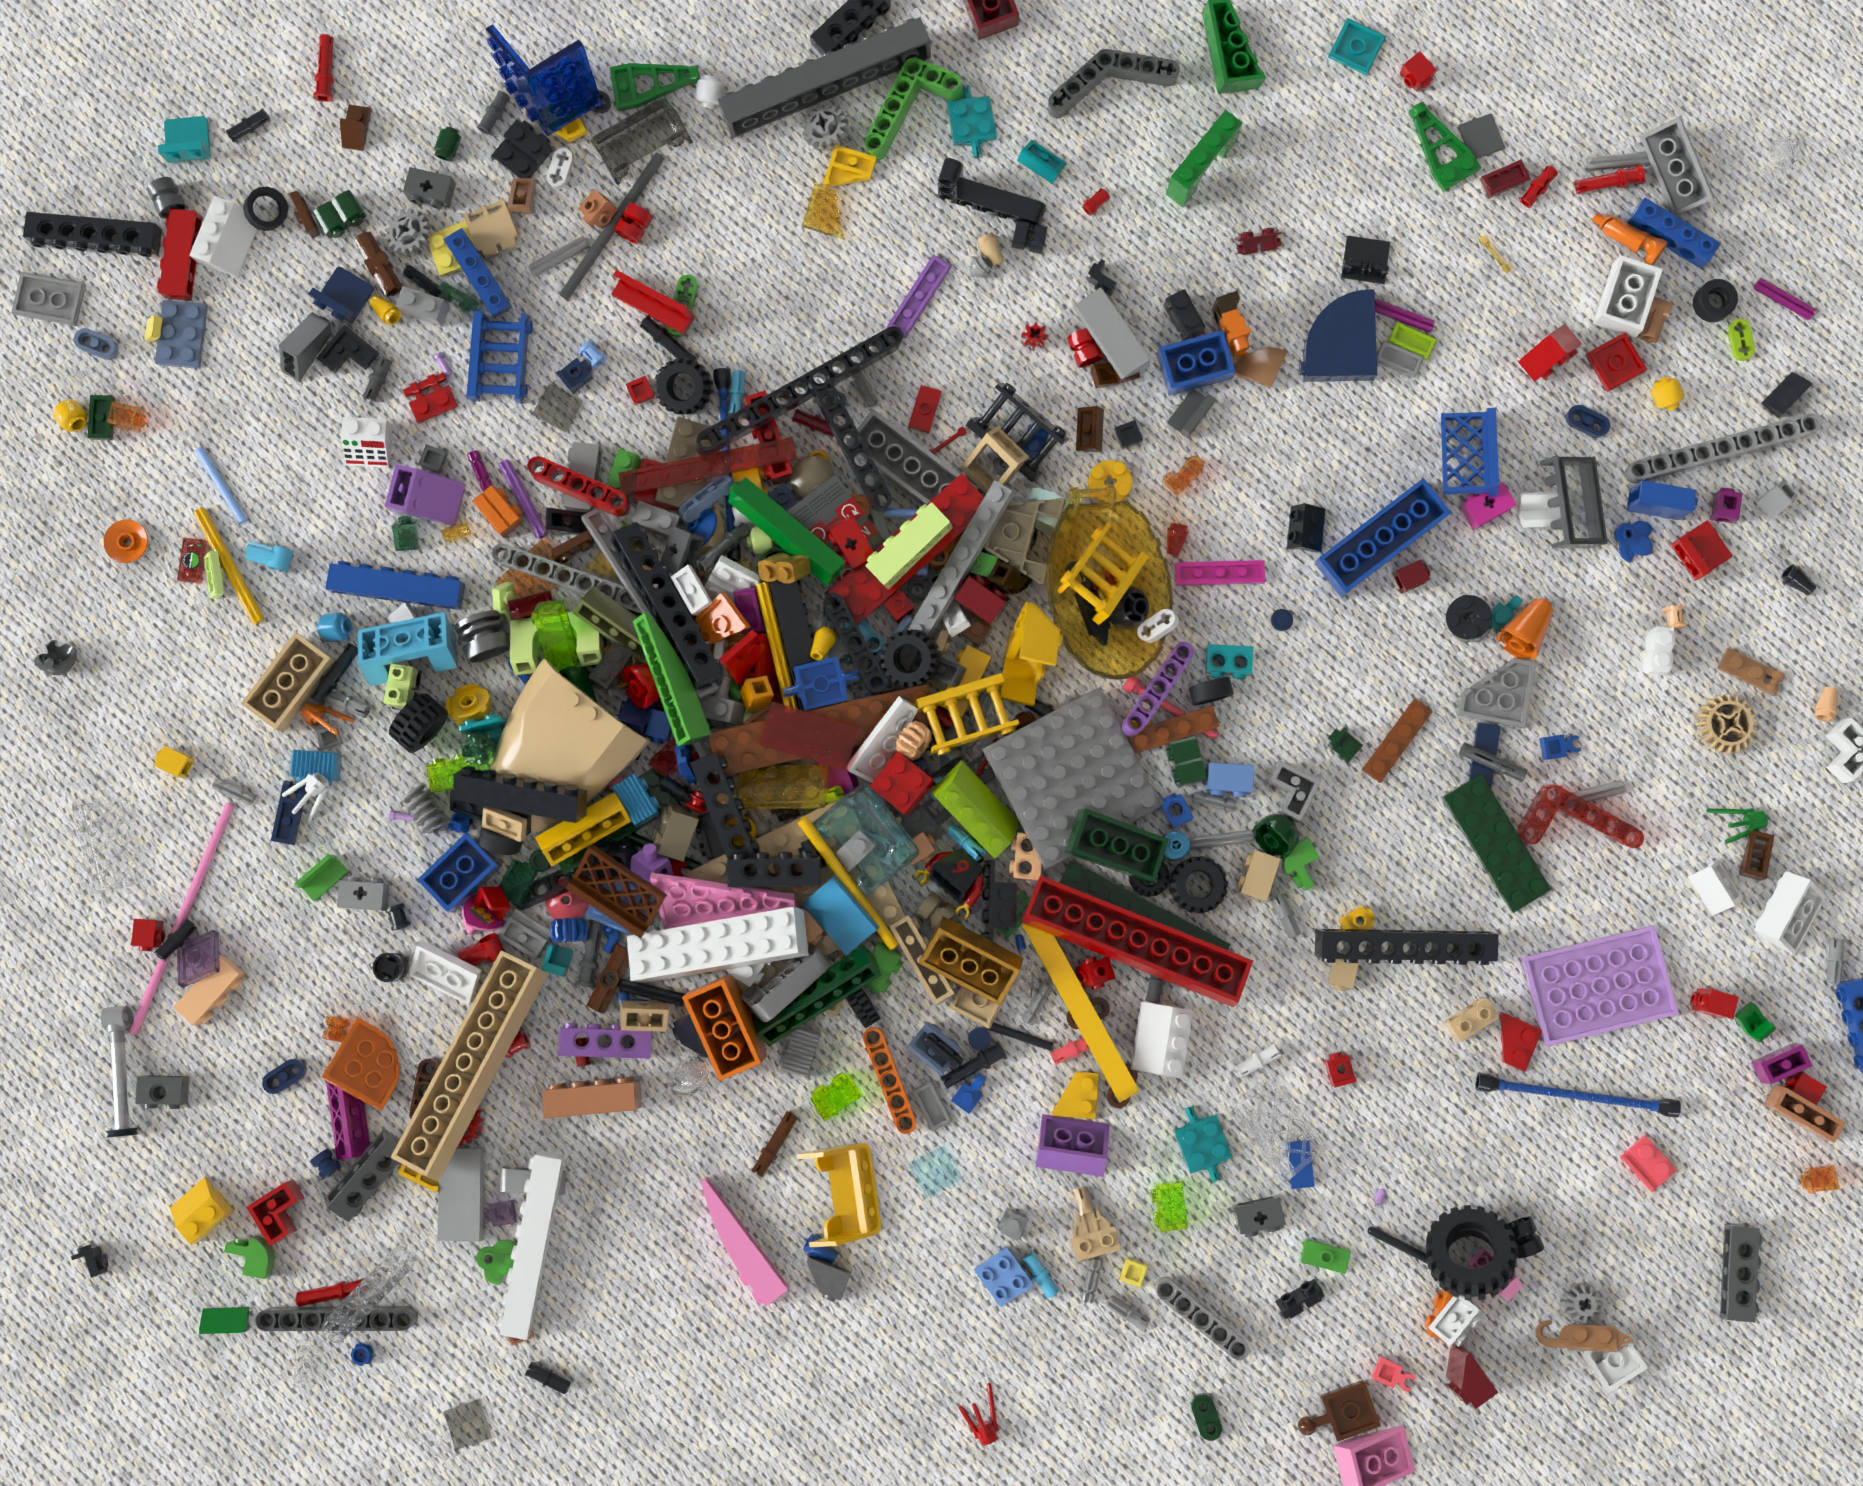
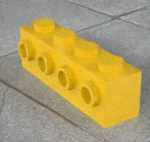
M614 792L587 807V816L579 822L562 821L539 834L535 839L552 867L630 823L631 819Z

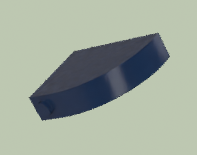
M1374 289L1359 290L1345 294L1331 302L1318 315L1306 337L1303 349V362L1299 364V375H1303V382L1375 380L1378 374Z

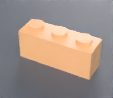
M219 956L173 1008L190 1024L204 1025L213 1016L211 1012L216 1007H221L227 1001L228 997L226 995L231 990L235 991L243 983L242 978L246 974L227 956Z

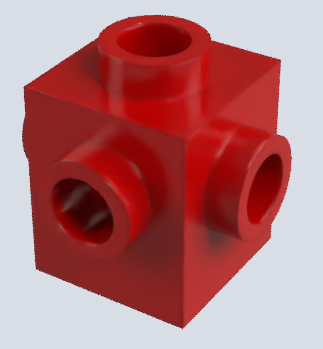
M1096 956L1083 960V965L1076 966L1077 978L1083 988L1091 986L1092 990L1105 987L1104 982L1116 979L1109 957L1099 960L1096 959Z

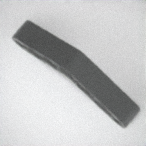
M1102 49L1050 95L1048 113L1053 118L1063 117L1107 76L1162 86H1172L1177 82L1179 76V64L1171 59ZM1107 60L1110 64L1103 65L1100 61ZM1129 64L1131 68L1125 69L1121 65ZM1149 67V68H1151L1153 71H1152V72H1145V71L1143 70V68ZM1090 74L1094 76V78L1089 80L1086 79L1084 76ZM1074 88L1078 90V93L1072 94L1068 90Z

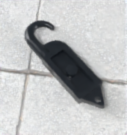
M1072 561L1069 564H1067L1065 568V573L1068 570L1071 571V569L1075 566L1077 561ZM1079 572L1083 581L1081 584L1100 599L1093 582ZM1075 591L1074 596L1089 636L1092 635L1102 646L1107 645L1108 632L1111 629L1108 618L1100 625L1094 622L1092 619L1097 613L1094 610L1095 607Z

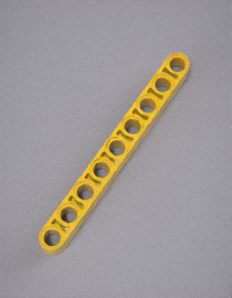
M1023 923L1022 927L1026 931L1028 938L1068 1011H1070L1073 1020L1119 1103L1140 1092L1054 935Z

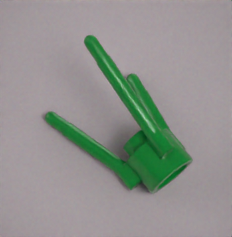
M1708 808L1706 810L1708 813L1746 814L1743 817V821L1730 823L1728 827L1745 826L1748 830L1726 839V844L1749 835L1750 830L1759 831V829L1766 828L1768 824L1767 816L1763 810L1755 811L1753 808Z

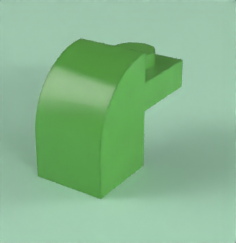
M1309 837L1298 842L1292 853L1282 860L1284 875L1293 872L1295 874L1292 877L1298 889L1302 887L1303 891L1315 886L1304 866L1319 858Z
M254 1236L250 1238V1241L246 1238H235V1240L226 1243L224 1252L246 1256L242 1275L266 1279L272 1275L275 1260L274 1250L263 1237Z

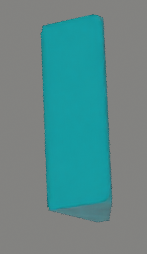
M1033 140L1021 150L1017 159L1018 162L1051 184L1055 182L1067 165L1065 161Z

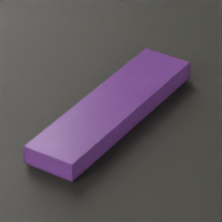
M933 254L888 323L887 328L891 326L899 327L906 339L952 268V265Z

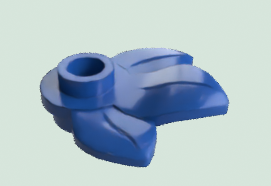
M1636 521L1633 524L1622 523L1615 529L1614 538L1619 543V554L1626 562L1630 563L1635 554L1647 556L1652 553V543L1648 538L1653 531L1651 525L1644 521Z

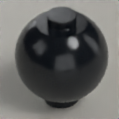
M1130 585L1108 617L1110 623L1117 628L1125 630L1140 626L1149 614V601L1146 594L1138 587Z

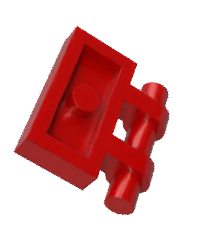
M444 372L437 375L431 374L428 376V379L419 383L415 381L410 384V387L403 389L406 397L411 395L416 397V400L409 402V405L418 424L459 407L451 387L448 385L441 388L439 384L447 380ZM433 387L434 392L423 396L421 391Z

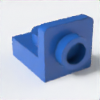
M1041 427L1023 451L1029 457L1034 458L1047 442L1049 433Z

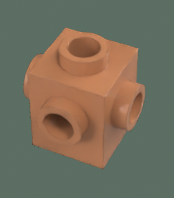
M594 189L578 210L584 215L582 219L588 225L593 227L595 224L603 229L618 211V208L606 196Z

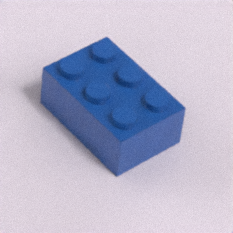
M1223 330L1159 347L1157 352L1169 396L1230 380L1235 374Z
M465 833L417 881L447 912L454 913L502 865L489 851L479 846L478 839L473 834Z

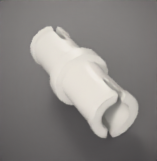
M1272 1044L1257 1054L1254 1052L1251 1054L1252 1057L1234 1067L1242 1079L1257 1069H1263L1264 1065L1281 1057L1275 1045Z

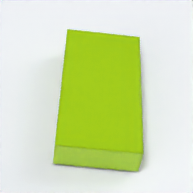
M1396 322L1387 342L1428 360L1437 339L1400 322Z

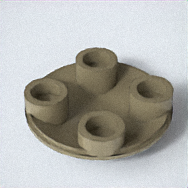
M807 456L797 461L793 466L790 484L797 495L805 498L813 492L815 486L822 485L834 476L833 470L823 458Z

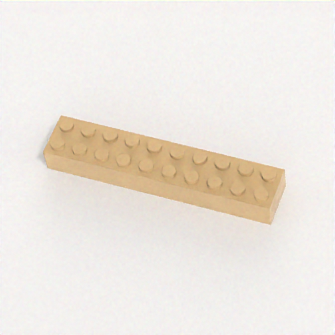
M500 951L390 1158L428 1178L440 1181L548 976L546 972L504 951Z

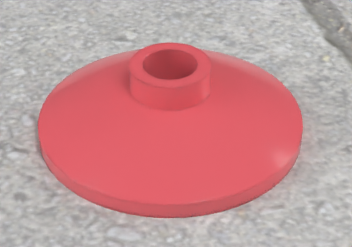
M568 878L558 880V886H564ZM570 891L545 901L547 911L554 919L582 918L589 908L587 902ZM565 896L570 898V902L567 905L562 902Z

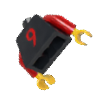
M962 849L954 852L937 853L925 865V870L916 871L914 877L918 879L921 875H925L924 879L920 882L922 886L927 885L931 878L960 904L964 901L965 904L956 909V915L958 916L959 912L965 909L967 914L963 920H967L970 917L969 908L974 906L982 892L984 879L981 876L983 867L980 863L983 862L984 858L979 854L982 859L976 861Z

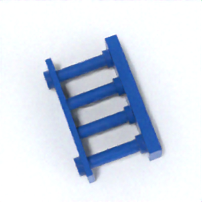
M473 310L466 394L470 401L480 402V395L483 396L484 393L515 395L514 399L518 404H523V398H527L528 387L525 385L528 335L532 334L533 323L526 313H521V322L489 321L483 311ZM489 329L520 331L519 344L487 342L485 340V331L488 332ZM487 351L518 352L517 365L486 363L483 361V355ZM485 372L516 374V386L484 385L481 382L482 374H485Z

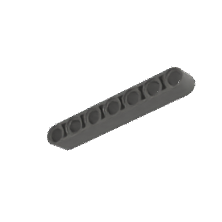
M409 1306L269 1307L258 1313L255 1322L256 1326L262 1331H405L416 1324L418 1313L413 1307ZM267 1313L273 1317L272 1324L266 1321L265 1316ZM289 1313L295 1316V1324L289 1322ZM312 1313L318 1316V1324H314L311 1321ZM334 1313L341 1316V1324H337L334 1321ZM357 1313H360V1314L363 1315V1317H364V1323H363V1324H360V1323L357 1322V1320H356V1314H357ZM380 1313L386 1315V1324H383L379 1321ZM402 1313H406L410 1317L409 1324L402 1321Z

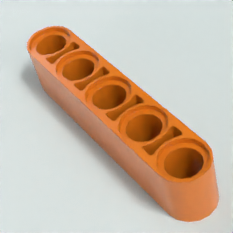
M870 1027L863 1035L864 1044L895 1126L899 1132L909 1134L916 1127V1117L884 1033L878 1027ZM870 1031L879 1033L880 1040L878 1043L873 1044L868 1041L867 1036ZM883 1052L887 1054L888 1062L885 1065H880L876 1062L875 1057L877 1053ZM886 1074H893L896 1077L895 1085L887 1086L883 1080ZM895 1095L903 1097L904 1105L902 1107L893 1106L891 1100ZM901 1118H911L913 1125L909 1129L902 1128L900 1125Z

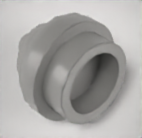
M984 256L974 257L971 261V277H986L989 274L992 266Z

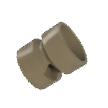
M931 891L915 914L924 921L929 920L930 926L936 929L943 916L948 919L953 917L956 913V908L948 902L942 903V898Z

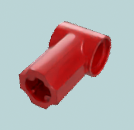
M491 933L480 939L478 943L458 950L457 955L459 959L476 966L486 961L489 963L495 962L500 951H506L497 933Z

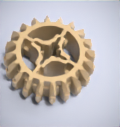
M1724 694L1723 697L1717 695L1714 696V700L1708 699L1706 701L1707 705L1700 707L1703 713H1697L1696 717L1702 719V721L1696 722L1695 726H1701L1702 730L1697 731L1696 734H1704L1705 737L1701 739V742L1709 741L1708 749L1715 747L1716 753L1723 751L1725 755H1728L1731 751L1738 753L1740 749L1748 748L1747 743H1753L1754 739L1751 736L1758 733L1753 727L1759 725L1758 722H1753V718H1756L1758 714L1750 713L1753 709L1752 705L1745 707L1747 700L1742 699L1739 701L1738 695L1730 697V694ZM1720 706L1733 709L1727 715L1716 711ZM1739 717L1742 719L1743 727L1739 724ZM1725 720H1728L1730 722V724H1728L1730 725L1729 728L1725 727V724H1727L1724 723ZM1712 721H1713V722L1715 723V725H1716V730H1715V732L1713 731V728H1712ZM1727 733L1738 737L1734 742H1727L1721 739Z

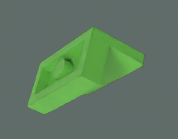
M328 854L294 884L297 888H302L316 902L339 880L346 876L349 871L335 855Z

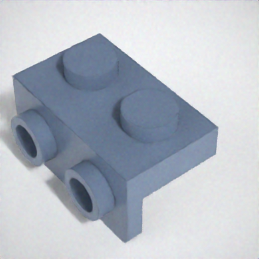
M927 1021L906 1048L942 1076L950 1066V1062L943 1060L932 1051V1047L926 1046L923 1043L925 1037L930 1032L938 1037V1041L942 1040L953 1049L955 1055L960 1054L962 1049L955 1040L946 1037L937 1025Z

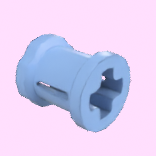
M593 340L587 341L578 351L581 356H584L591 363L592 369H597L607 360V355L605 353L602 354L598 350Z

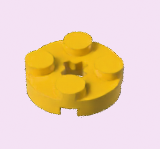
M1114 460L1098 463L1092 468L1088 478L1090 494L1106 505L1122 502L1128 496L1132 487L1130 471L1126 468L1125 464ZM1107 477H1111L1112 480H1116V483L1113 484V488H1109L1108 485H1104V482L1107 481Z
M467 684L457 688L454 691L455 695L451 699L448 697L446 701V710L457 725H463L464 721L476 719V721L485 719V716L490 713L489 709L492 704L488 690L480 688L478 684Z

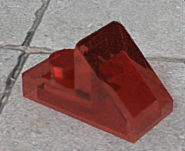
M674 738L656 753L648 763L665 778L668 775L673 776L678 770Z

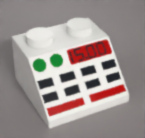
M343 417L341 442L345 465L390 468L393 425L387 419Z

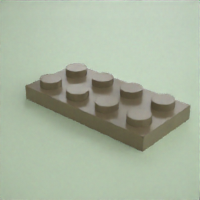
M679 416L676 418L655 502L679 509L690 497L705 487L713 454L707 457L699 455L696 452L695 443L698 434L710 426ZM702 440L700 442L701 445L704 447L711 446V443L708 440Z

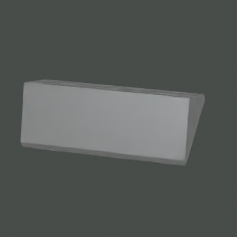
M1681 116L1639 136L1672 214L1677 216L1715 198Z
M1099 288L1072 307L1121 379L1150 367V358L1102 288Z

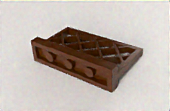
M592 844L588 847L573 878L566 886L567 890L640 939L651 928L653 920L667 896L663 891ZM591 854L599 858L600 864H593L590 857ZM609 868L617 870L620 877H612ZM603 869L606 878L599 879L596 870ZM589 870L592 879L583 874L582 871ZM628 881L635 882L638 889L631 890ZM614 882H622L625 891H618ZM608 883L611 892L604 888L601 884ZM651 893L658 898V901L650 903L647 894ZM641 894L644 903L636 904L633 895ZM620 896H627L630 904L622 900ZM646 908L649 917L641 913L639 909Z

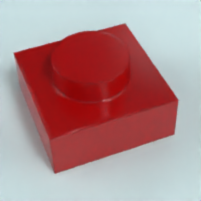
M646 376L625 384L635 406L655 397Z

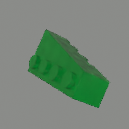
M1208 0L1202 15L1218 94L1260 88L1266 76L1258 66V59L1255 53H1252L1248 44V37L1240 27L1241 22L1231 1Z

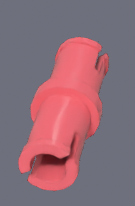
M1082 1037L1074 1042L1070 1040L1067 1042V1045L1053 1052L1051 1051L1050 1055L1055 1065L1072 1057L1077 1058L1080 1053L1088 1050L1089 1047L1084 1038Z

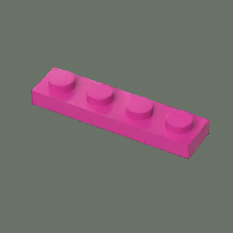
M1264 560L1175 563V586L1265 583Z

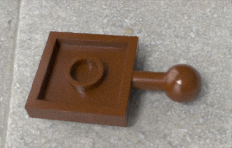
M1364 1380L1321 1394L1320 1396L1327 1414L1316 1418L1305 1416L1298 1422L1299 1431L1306 1436L1312 1435L1317 1427L1330 1423L1337 1442L1381 1426Z

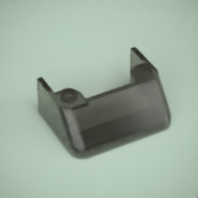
M665 98L652 102L590 139L593 148L616 185L621 184L619 179L628 174L629 164L664 144L678 147L684 143V139L688 144L693 143L678 112Z

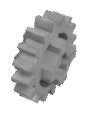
M826 103L824 108L817 105V111L811 109L810 113L812 115L805 116L804 118L807 123L802 124L804 129L802 134L808 145H812L815 150L820 147L822 151H825L827 146L832 150L835 143L841 145L839 139H846L844 132L849 131L847 126L849 121L843 110H839L836 105H833L831 108L828 103Z
M411 208L408 209L407 213L401 209L399 216L393 214L394 221L388 220V224L391 226L385 229V232L389 234L385 237V240L389 242L388 246L399 255L403 253L406 257L409 256L410 252L413 255H417L418 249L424 251L423 244L429 245L430 242L427 240V237L432 236V233L429 231L432 228V225L428 223L429 219L419 210L413 211Z

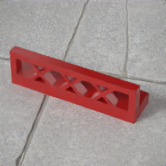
M618 270L615 271L613 276L619 282L611 294L614 298L685 336L695 319V315L689 308Z

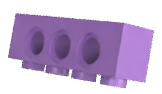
M564 1023V1027H558L557 1055L650 1059L652 1031L621 1030L620 1025H610V1029H601V1024H587V1028H578V1023ZM584 1033L587 1035L588 1041L584 1046L576 1044L575 1038L578 1034ZM603 1034L610 1036V1043L606 1047H601L598 1043L599 1037ZM625 1035H631L633 1038V1044L628 1048L623 1047L621 1044V1040Z

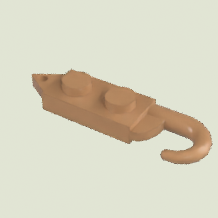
M1546 1320L1541 1322L1535 1331L1537 1340L1543 1346L1550 1348L1618 1353V1349L1633 1342L1631 1337L1617 1330L1615 1326L1568 1324L1561 1329L1559 1338H1547L1543 1335V1328L1551 1325L1552 1321Z

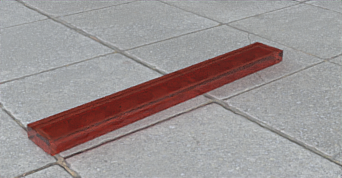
M793 437L720 451L707 457L696 456L619 472L618 475L622 492L625 495L798 459Z

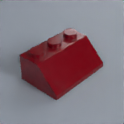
M1456 1346L1455 1349L1450 1347L1446 1373L1450 1383L1447 1386L1466 1406L1470 1404L1477 1409L1499 1392L1470 1352L1462 1346L1460 1348Z

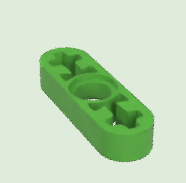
M692 275L680 277L673 299L678 303L686 301L691 312L698 291V283L695 277ZM688 281H691L693 288L689 287L687 292L691 298L684 296L685 287L683 284H687ZM667 326L671 336L676 338L684 336Z

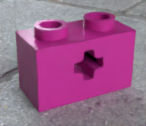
M1504 482L1499 484L1498 497H1488V493H1482L1479 496L1472 494L1464 499L1465 503L1460 508L1472 529L1475 530L1511 510L1517 504ZM1490 502L1491 505L1485 507L1483 503Z

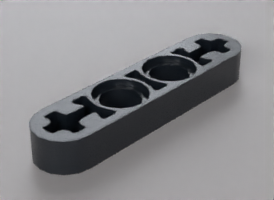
M562 869L514 889L510 895V901L518 909L530 908L568 892L569 890L566 889V886L573 877L571 873L565 875ZM588 870L585 871V875L592 879ZM567 876V883L564 886H558L559 878ZM547 885V891L543 895H538L537 889L539 886ZM523 894L525 897H523V902L520 903L518 900H520V895Z

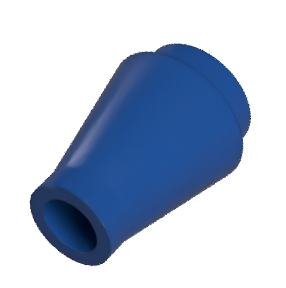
M811 1234L803 1250L809 1256L832 1264L839 1252L831 1246L810 1247L809 1242L823 1239L819 1234L817 1236Z

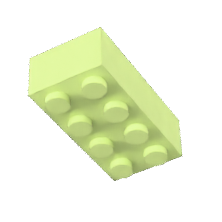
M932 502L929 505H922L916 512L917 516L912 521L907 520L899 528L901 532L896 537L890 536L883 543L885 547L879 553L875 551L868 557V563L865 566L888 590L953 528L951 522Z

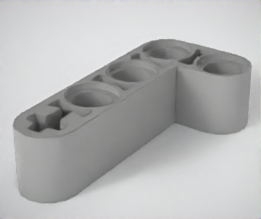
M817 946L808 948V956L797 957L796 961L790 963L762 989L755 985L743 993L742 1000L756 1017L763 1022L773 1019L829 968V961Z

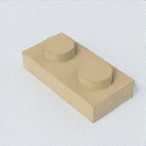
M489 806L483 808V828L519 842L526 838V818L499 808Z

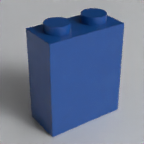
M1642 480L1629 490L1626 511L1680 520L1696 509L1698 498L1695 497L1696 490Z

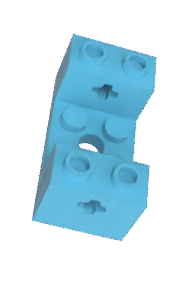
M445 612L358 630V665L370 686L387 683L390 664L428 656L435 672L457 668L456 634ZM408 638L406 642L400 643L402 639Z

